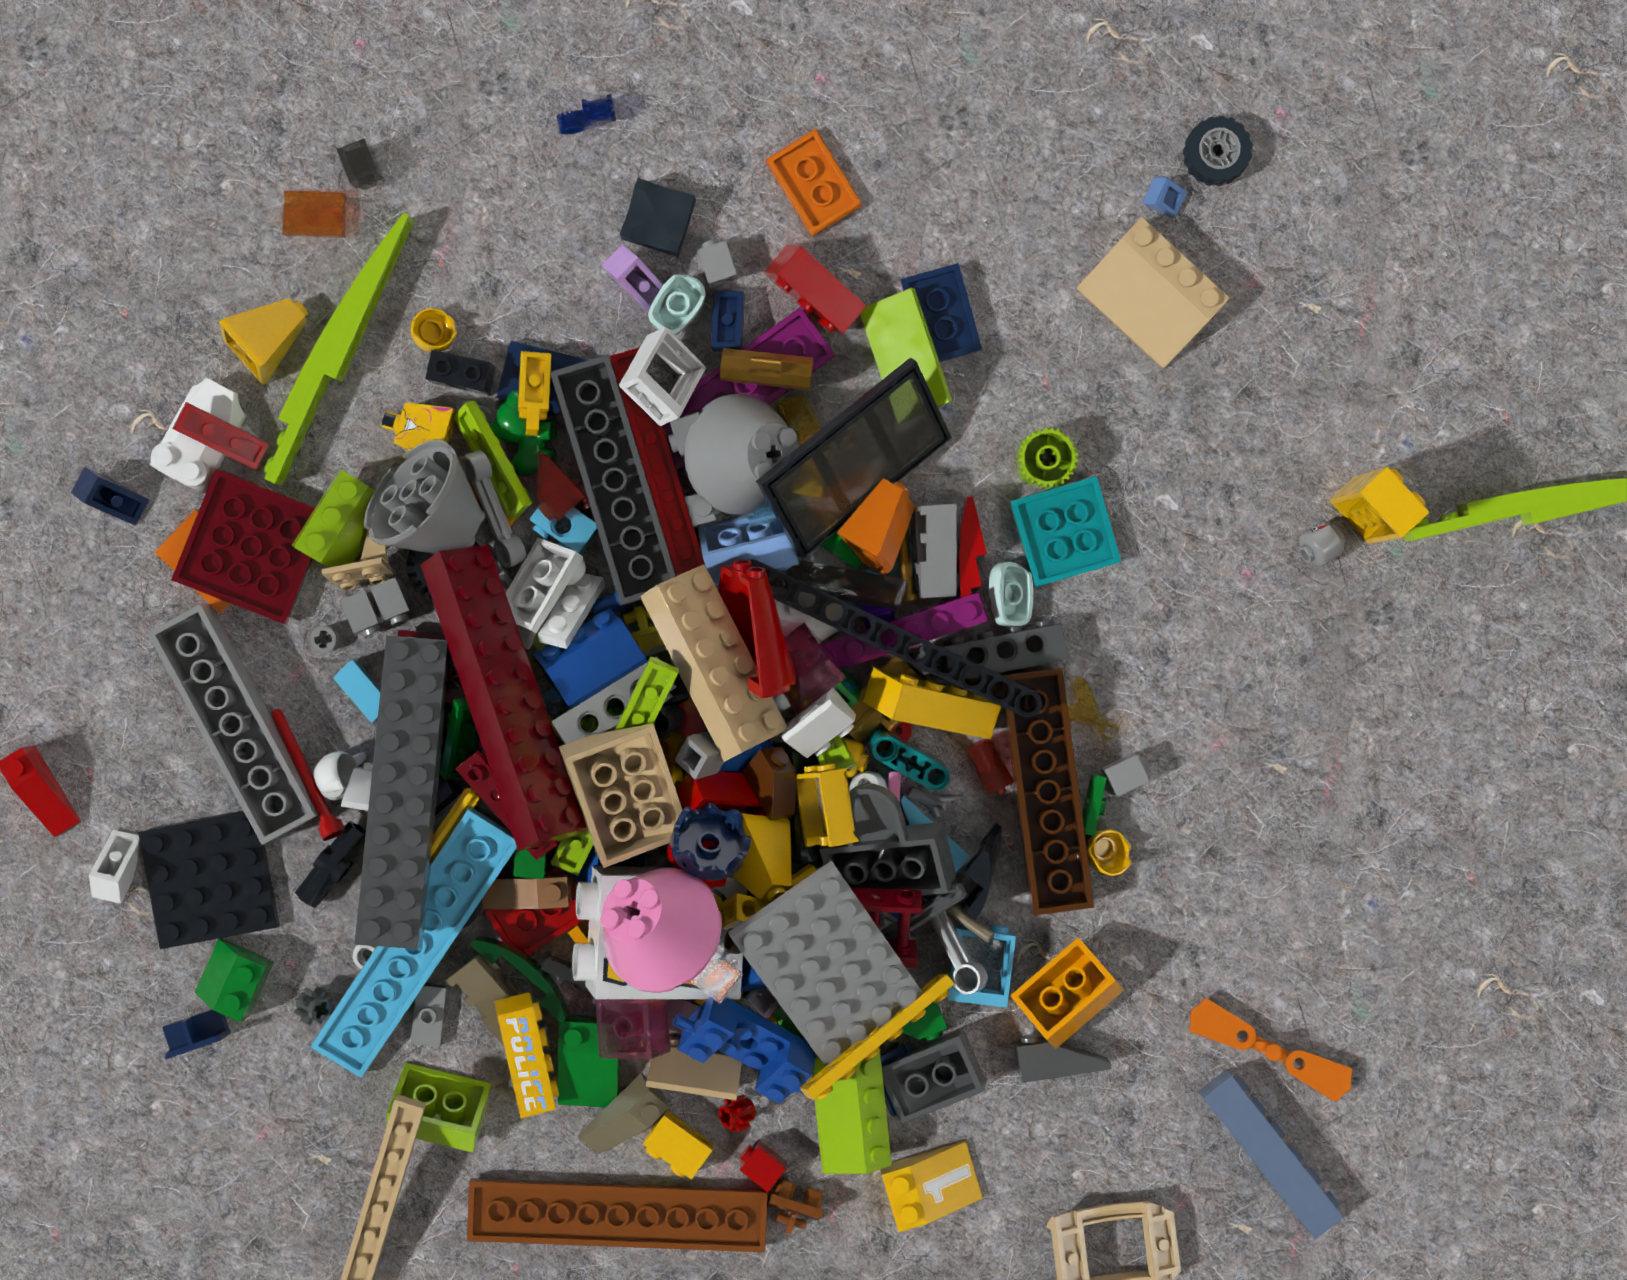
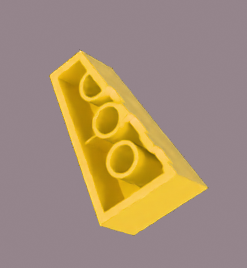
M874 667L863 699L864 703L892 720L991 739L1001 709L1000 705L956 685L947 687L933 680L926 679L924 681L909 675L897 674Z

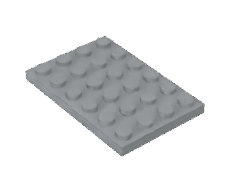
M832 861L728 932L735 945L825 1066L856 1042L867 1038L869 1033L875 1028H881L893 1018L894 1014L913 1003L917 997L923 994L918 984Z

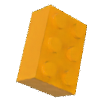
M1078 937L1012 993L1010 997L1044 1038L1057 1049L1124 990Z

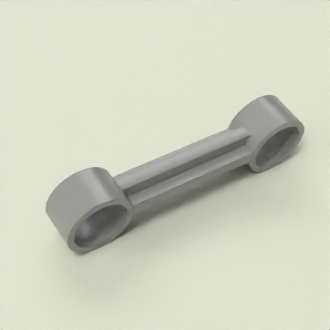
M476 450L462 456L460 464L468 482L475 487L495 536L494 549L498 560L506 568L525 561L526 551L520 538L512 533L490 479L492 468L488 457L481 450Z
M943 911L930 919L955 967L953 973L954 986L960 993L966 995L981 991L987 984V972L981 964L971 961L946 911ZM966 968H971L977 975L978 982L974 989L969 988L963 981V971Z

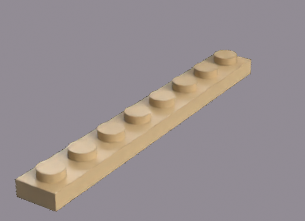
M397 1094L394 1100L341 1280L374 1279L427 1103Z

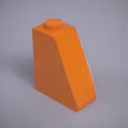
M884 478L837 532L861 563L881 576L892 570L915 509L914 503L908 497L910 491L900 482L893 484Z

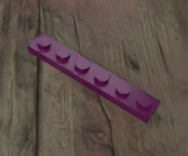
M978 592L891 621L890 623L929 641L989 620ZM869 629L858 633H866ZM888 629L881 634V642L885 646H893L898 641V634L894 630ZM851 635L809 649L818 677L832 673L840 666L847 668L889 654ZM916 642V643L911 644V646H914V645H917V644H920V643H919V642Z

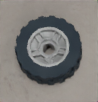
M1221 115L1218 117H1208L1205 121L1202 120L1187 137L1184 143L1186 145L1183 148L1185 158L1183 161L1188 168L1189 174L1193 175L1198 182H1203L1208 186L1229 184L1235 178H1238L1249 165L1248 162L1252 157L1251 149L1253 144L1250 141L1249 132H1246L1244 129L1245 126L1236 122V119L1226 118ZM1216 145L1219 146V150L1223 153L1221 156H1216L1213 153V148Z

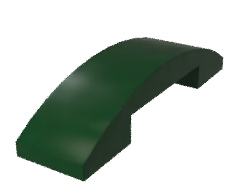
M478 936L471 942L470 945L493 964L502 956L541 989L546 995L539 1004L560 1023H563L569 1015L567 1004L554 980L550 978L547 972L541 970V965L520 949L498 939Z

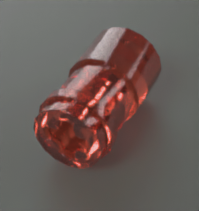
M983 738L965 748L968 753L967 757L971 759L977 770L978 777L987 794L999 791L1001 795L1007 791L1005 787L1014 780L1004 761L999 757L994 747V742Z

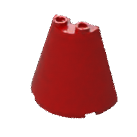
M735 560L733 565L722 566L718 592L758 670V676L748 678V690L762 699L789 691L790 684H796V672L766 569L752 567V561Z

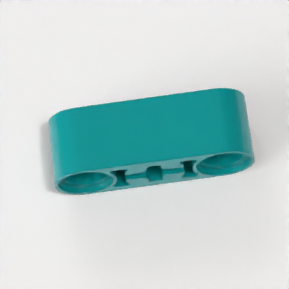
M876 730L870 735L868 745L873 756L878 761L934 791L942 790L949 784L950 773L940 759L887 730ZM880 741H891L888 750L884 752L876 750ZM899 751L907 758L913 756L920 767L918 768L916 764L910 761L905 764L902 757L898 755ZM932 769H941V774L938 778L934 780L928 779V773Z

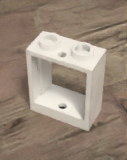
M664 327L646 336L621 380L619 387L659 426H662L680 418L706 367L667 327ZM656 353L679 375L670 394L646 372Z

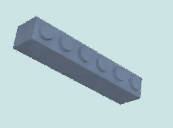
M1224 1070L1198 1091L1309 1233L1314 1239H1317L1343 1218L1337 1209L1341 1204L1330 1190L1324 1193L1319 1187V1184L1323 1181L1311 1167L1306 1170L1300 1163L1304 1157L1293 1144L1287 1146L1281 1139L1285 1136V1133L1274 1120L1271 1123L1266 1120L1263 1114L1267 1110L1256 1097L1251 1100L1244 1091L1248 1089V1086L1238 1074L1232 1077L1227 1070Z

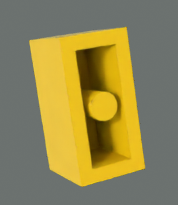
M666 1110L646 1135L643 1145L646 1146L645 1150L650 1156L657 1160L662 1158L668 1162L670 1169L676 1175L682 1178L687 1176L692 1180L713 1151L714 1143L672 1112Z

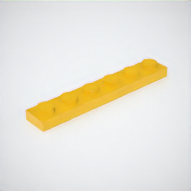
M937 974L920 988L923 994L917 997L913 1003L894 1014L893 1018L881 1028L877 1027L872 1030L867 1038L849 1047L803 1084L800 1090L806 1098L813 1100L818 1098L820 1100L826 1097L833 1090L831 1085L840 1078L845 1080L857 1070L855 1066L863 1059L868 1061L879 1053V1046L886 1040L890 1042L900 1036L903 1032L902 1027L909 1021L913 1023L926 1014L925 1008L932 1002L936 1004L946 998L949 994L948 989L954 985L953 981L947 974Z

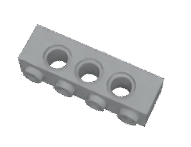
M647 663L553 720L551 724L564 745L589 735L614 731L621 715H610L607 711V703L609 700L617 699L622 703L624 711L633 693V687L638 683ZM673 683V685H672L670 691H672L673 689L676 688V686H675L674 683ZM670 691L664 702L673 697ZM590 715L596 719L597 728L594 732L588 733L581 728L580 721L582 717Z

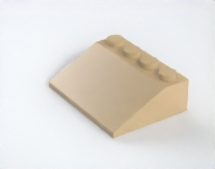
M1142 216L1076 288L1080 294L1162 369L1170 363L1230 299Z
M653 723L589 735L559 746L596 854L603 868L670 843L673 828L683 810Z

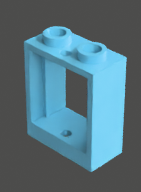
M954 925V929L961 941L962 936L980 938L963 925ZM992 925L990 929L995 933L994 940L1005 941L999 990L983 988L981 991L966 995L960 993L953 985L948 989L947 1000L1007 1008L1016 935L1014 932L1009 931V927ZM950 960L948 976L953 981L955 967Z

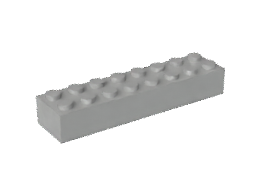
M199 604L147 632L261 844L264 845L318 817L268 709L210 604Z

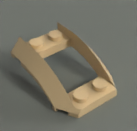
M1149 1201L1108 1204L1052 1216L1046 1226L1052 1233L1057 1280H1173L1181 1272L1174 1212ZM1142 1217L1148 1271H1132L1089 1277L1083 1226L1105 1221Z

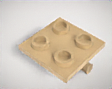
M368 529L360 562L321 569L322 575L337 588H341V590H354L359 587V584L368 582L372 585H377L387 581L388 578L396 577V571L388 562L386 546L372 541L368 537L370 534Z

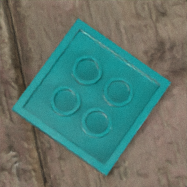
M1097 476L1010 501L1028 567L1032 574L1034 587L1122 562Z

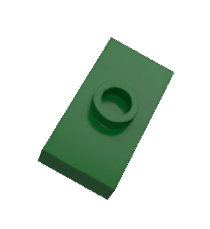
M1090 775L1082 814L1084 834L1095 836L1099 815L1103 816L1106 808L1107 799L1103 798L1107 777L1102 775Z

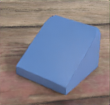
M1155 177L1147 191L1143 204L1171 218H1176L1188 191L1168 177Z

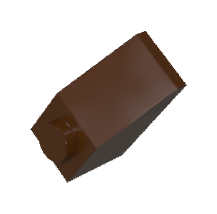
M783 747L760 749L742 772L769 820L792 817L795 814L796 769Z

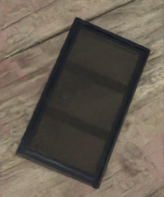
M910 357L756 480L794 548L797 557L803 560L839 531L883 478L893 484L899 482L952 439L917 361Z

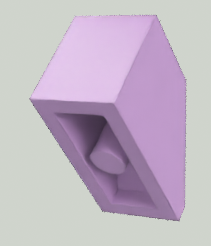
M621 245L601 266L649 313V309L663 284L635 254L624 245Z

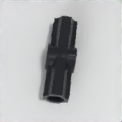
M349 821L344 826L346 831L337 836L333 843L328 845L312 865L314 868L295 892L298 898L305 904L313 908L318 907L333 885L339 883L353 865L352 860L365 845L366 830L359 824Z

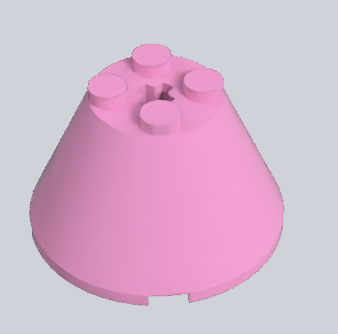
M661 868L646 872L629 880H620L615 884L614 889L605 900L601 924L603 926L605 954L611 968L619 978L636 989L645 992L661 993L672 991L674 987L688 980L692 981L707 967L719 944L722 919L721 912L718 910L713 896L714 893L705 882L681 869Z

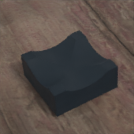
M637 178L628 213L620 232L621 239L679 257L696 203L695 195L665 188Z

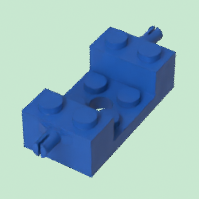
M716 991L689 1018L678 1013L673 1020V1025L682 1029L678 1046L679 1051L702 1063L706 1062L717 1050L731 1056L746 1066L759 1071L755 1091L779 1104L794 1092L803 1094L800 1087L813 1074L816 1053L806 1040Z

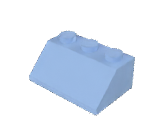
M772 509L698 527L705 566L715 585H719L722 566L733 565L735 560L755 559L777 570H786L793 565L799 564L796 552Z

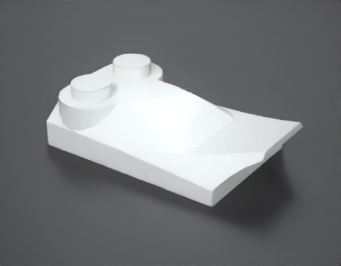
M207 377L199 384L192 386L163 440L152 450L151 462L149 464L158 471L201 493H206L215 469L219 468L225 455L172 429L185 402L238 428L241 427L247 416L240 407L237 393Z
M537 538L506 592L524 648L528 650L566 586L580 581L586 569L585 562L582 560L583 556L579 553L541 538Z

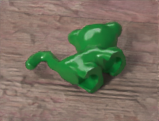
M512 390L507 401L496 412L494 421L489 424L492 432L498 440L503 439L505 442L519 444V449L512 461L516 475L525 477L535 474L539 470L555 468L556 450L545 448V441L556 438V420H545L539 423L538 436L525 435L526 419L519 418L518 411L519 391Z

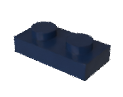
M714 291L711 335L712 351L722 352L723 348L742 350L745 308L744 291Z

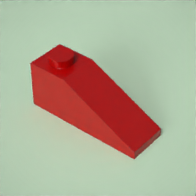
M36 746L21 747L0 760V771L11 789L53 837H57L81 822V819Z

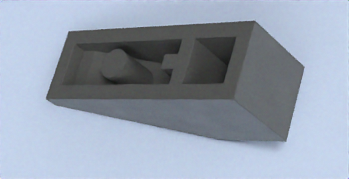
M1038 1034L1024 1035L1021 1037V1041H1014L1022 1083L1112 1069L1107 1057L1064 1043L1055 1049L1044 1037L1039 1038Z

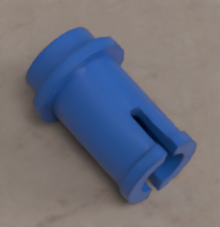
M614 589V593L597 599L591 609L594 616L608 608H611L614 612L621 609L623 612L630 605L621 606L616 589Z

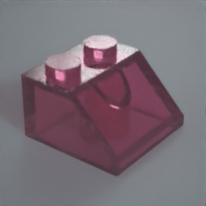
M805 622L785 637L796 672V684H790V690L784 694L797 714H800L846 678L821 639Z
M595 999L600 1058L653 1059L670 1052L667 999Z

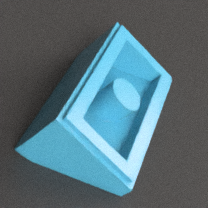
M352 659L333 679L367 719L373 723L378 719L381 687L357 659Z

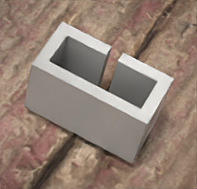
M398 577L370 587V591L366 592V590H363L340 600L353 633H363L364 637L381 631L380 625L391 621L392 625L409 619L407 614L415 611L402 579Z

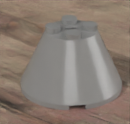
M729 394L718 397L702 408V413L689 428L684 451L686 471L694 490L699 496H702L710 503L714 509L736 515L754 513L769 505L756 480L799 447L797 434L788 427L771 405L758 397L748 394ZM800 467L776 486L779 493L790 479L799 473Z
M439 439L429 440L417 445L403 455L406 461L396 471L390 468L376 487L367 506L364 519V527L370 533L368 537L380 545L434 554L440 550L472 547L475 543L474 535L485 518V512L480 509L455 450L447 442Z

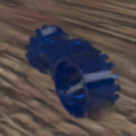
M611 94L606 95L604 99L593 101L582 99L583 110L566 111V115L562 112L561 116L560 114L556 116L559 133L564 135L582 132L587 126H592V122L608 119L612 122L616 121L615 110H613L614 106H611L613 105Z

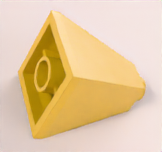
M290 298L223 318L219 321L223 341L260 383L264 385L268 382L306 325L305 316L308 315V312L298 300L293 302Z
M742 813L743 830L747 836H750L751 841L743 865L732 876L759 900H766L771 903L787 892L792 886L790 822L787 818L769 820L768 816Z

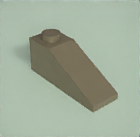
M640 1073L577 1136L597 1154H601L648 1129L670 1107L662 1090L646 1087L647 1077Z

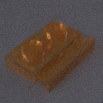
M284 191L283 234L285 236L345 238L346 195L344 193Z

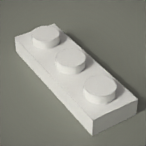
M584 573L580 581L573 585H568L538 633L539 642L567 649L605 587L604 578Z

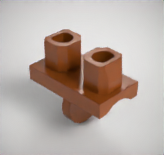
M781 1180L774 1194L770 1195L767 1205L790 1212L789 1215L778 1212L776 1221L787 1224L785 1233L791 1235L794 1227L805 1230L807 1224L806 1220L797 1218V1214L817 1221L822 1218L824 1211L820 1209L822 1192L807 1188L803 1203L793 1201L792 1197L796 1184Z

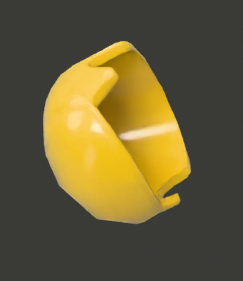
M427 308L421 310L411 322V337L414 343L425 352L431 353V350L445 351L452 345L457 334L454 319L441 309Z
M1109 828L1098 830L1095 832V836L1088 840L1086 845L1088 862L1095 871L1108 876L1123 874L1132 863L1129 858L1131 845L1119 831Z

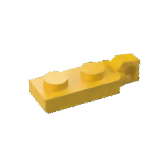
M521 351L518 411L519 418L526 419L525 435L538 436L539 420L547 419L550 395L551 353Z

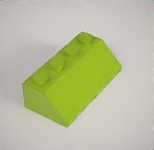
M880 1051L870 1060L865 1061L863 1059L855 1066L857 1070L845 1080L840 1078L831 1085L833 1090L826 1097L820 1100L818 1098L814 1099L822 1173L868 1174L892 1166ZM817 1054L812 1077L825 1067Z

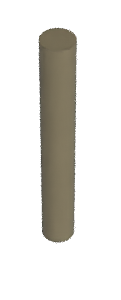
M935 894L922 895V897L929 901L935 897ZM956 905L945 910L947 915L987 943L993 939L995 935L993 931L977 920H974Z

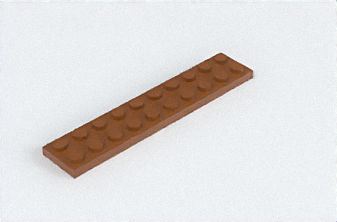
M471 1178L468 1193L467 1241L765 1252L768 1192L764 1189Z

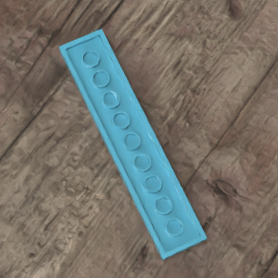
M468 808L430 865L422 949L376 946L310 1048L362 1078L517 848L513 835L509 830L474 808Z

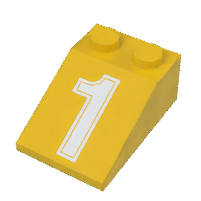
M965 1140L894 1161L892 1166L881 1169V1175L898 1232L926 1225L983 1199Z

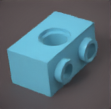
M552 491L548 492L529 519L535 524L532 529L546 539L551 535L560 541L558 545L576 551L580 555L584 553L598 533L596 523ZM561 518H569L571 521V529L565 534H560L556 528L557 522Z

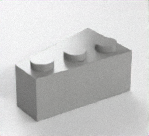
M957 504L919 506L914 509L910 520L915 594H918V599L956 596V590L960 588L959 573L956 572V560L958 558Z

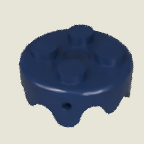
M707 803L696 810H693L690 806L683 809L673 828L670 846L675 861L684 871L699 879L712 881L728 878L739 870L747 856L751 838L743 830V817L740 811L736 809L724 811L713 803ZM709 840L713 842L716 849H706L701 842Z

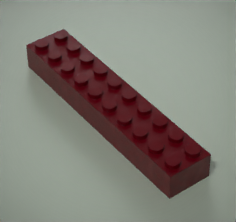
M489 545L438 551L421 564V568L518 852L567 840L587 829L490 547Z

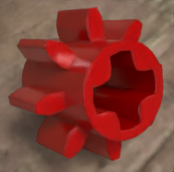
M744 1094L737 1096L736 1100L724 1099L725 1105L720 1106L719 1109L721 1124L727 1129L730 1128V1132L737 1130L740 1133L750 1129L749 1122L753 1121L756 1116L753 1102L749 1098H745Z

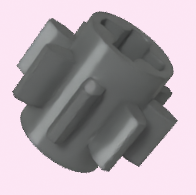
M318 986L314 991L306 987L304 992L295 998L297 1009L294 1010V1014L300 1016L301 1021L307 1025H311L313 1021L322 1024V1021L331 1014L330 1003L333 1001V998L327 996L326 991Z

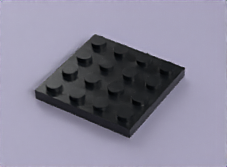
M244 812L138 832L160 949L263 931L280 926L265 844L262 845Z

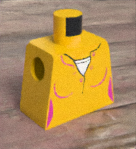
M405 403L401 414L390 411L385 412L382 419V428L395 431L394 443L409 451L423 442L434 439L443 440L449 444L455 424L453 416L458 411L450 407Z

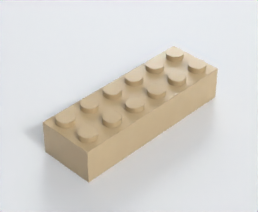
M705 564L657 584L640 596L676 668L679 669V674L724 762L788 730L773 698L762 699L748 690V678L758 676L757 666Z

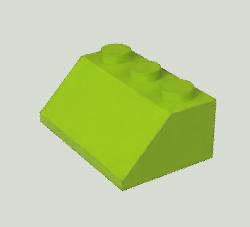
M339 469L292 546L328 568L354 563L365 544L367 529L364 527L365 513L369 501L376 490L344 470Z
M405 1062L387 1110L386 1127L397 1094L427 1103L416 1139L473 1153L482 1127L492 1083Z

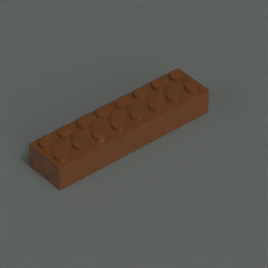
M1063 668L1002 675L1032 689L1042 699V708L1034 717H1023L1004 708L1030 910L1035 916L1094 908ZM1000 681L1003 697L1006 695L1008 687L1005 682ZM1029 694L1024 695L1019 701V706L1024 711L1031 710L1035 705V698Z

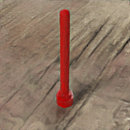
M280 709L273 710L271 713L272 719L320 818L319 833L323 841L331 840L344 833L346 829L341 819H337L335 815L331 814L283 711Z

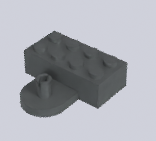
M871 783L861 784L852 788L849 791L855 827L853 833L859 842L834 847L821 846L820 853L823 864L826 865L832 861L850 888L920 890L921 896L949 893L956 878V872L944 823L906 825L901 805L891 791L883 786Z

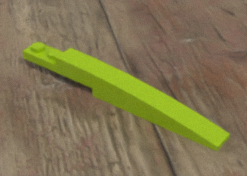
M403 212L378 245L337 306L312 349L278 417V420L287 423L288 427L280 432L277 439L279 447L275 456H271L265 465V480L283 486L331 378L341 383L343 382L415 222L410 215Z
M1627 478L1545 487L1457 505V512L1440 515V522L1430 524L1429 518L1421 520L1404 536L1405 542L1414 541L1518 515L1521 516L1523 526L1627 502Z

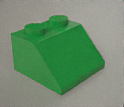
M219 938L194 993L212 1010L242 1022L251 1015L274 961L223 938Z

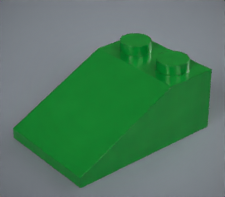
M568 1015L563 1023L559 1022L558 1105L606 1108L618 1096L623 1018Z

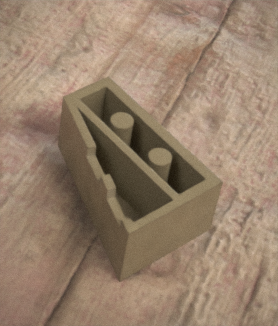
M479 953L456 970L446 981L451 987L456 983L467 995L464 998V1002L469 1007L472 1005L476 1007L483 1017L481 1021L504 1046L494 1001L519 995L517 993L519 988L511 977L506 978L499 968L502 966L498 959L492 964Z

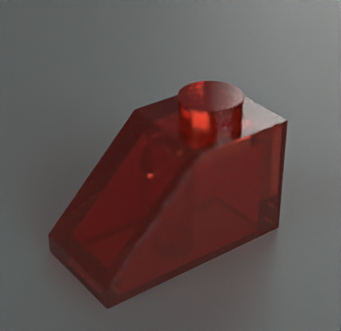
M542 452L538 456L537 499L541 503L538 509L549 521L555 518L560 522L586 496L545 452Z

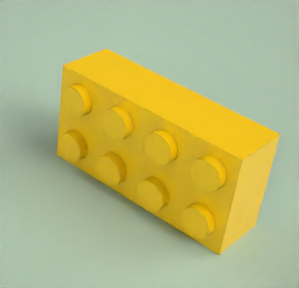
M1388 466L1354 476L1328 500L1368 544L1403 538L1430 513L1424 507L1426 505L1425 500L1417 492H1411L1403 484L1405 482L1404 477L1396 469H1389Z

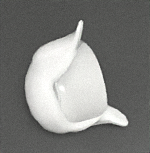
M336 751L325 755L314 769V779L320 793L329 800L342 799L353 769L366 760V753L361 752L351 756L344 751Z

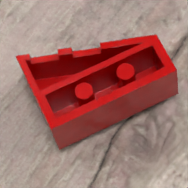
M786 245L764 271L782 291L787 294L790 293L798 300L796 303L809 314L812 312L820 318L818 323L831 334L833 331L844 334L866 307L861 300L802 246Z

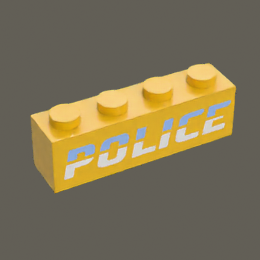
M530 992L495 1000L497 1018L520 1118L556 1110L554 1098L559 1096L556 1079L549 1080L548 1072L554 1070L550 1053L544 1055L542 1048L548 1046L545 1029H538L537 1021L542 1020L539 1002L532 1003Z

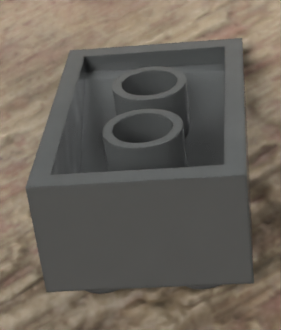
M963 1027L931 1040L882 1065L883 1084L901 1124L984 1092L987 1083Z

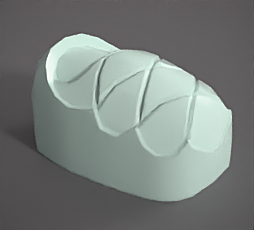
M673 275L662 286L649 309L648 316L651 324L657 330L667 327L675 336L681 333L692 322L704 304L706 292L703 284L690 275Z
M1013 562L998 563L989 573L991 611L997 625L1022 626L1028 624L1031 619L1033 608L1032 574Z

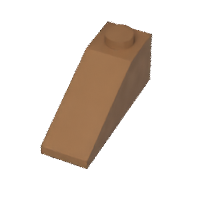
M571 873L547 874L544 879L515 876L498 877L482 898L483 909H548L569 907L573 903Z

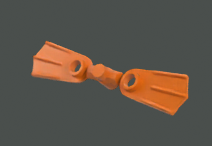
M1204 998L1196 1007L1190 1010L1189 1031L1239 1050H1247L1252 1047L1263 1053L1269 1060L1285 1062V1067L1292 1076L1334 1102H1338L1344 1094L1351 1090L1353 1069L1303 1050H1294L1289 1053L1288 1050L1279 1047L1272 1041H1267L1259 1036L1256 1037L1255 1029L1250 1024L1207 998ZM1240 1031H1246L1247 1037L1243 1041L1237 1039V1034ZM1302 1058L1303 1065L1295 1068L1293 1065L1294 1060Z

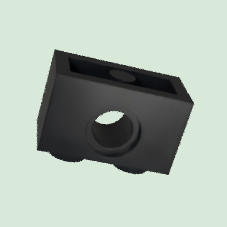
M431 350L425 379L432 384L490 396L496 367L491 362Z

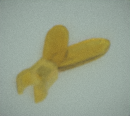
M1077 677L1074 681V690L1080 706L1067 703L1069 720L1092 723L1103 739L1110 740V737L1104 734V728L1110 725L1114 728V731H1118L1117 725L1108 722L1099 715V710L1089 684L1083 678Z

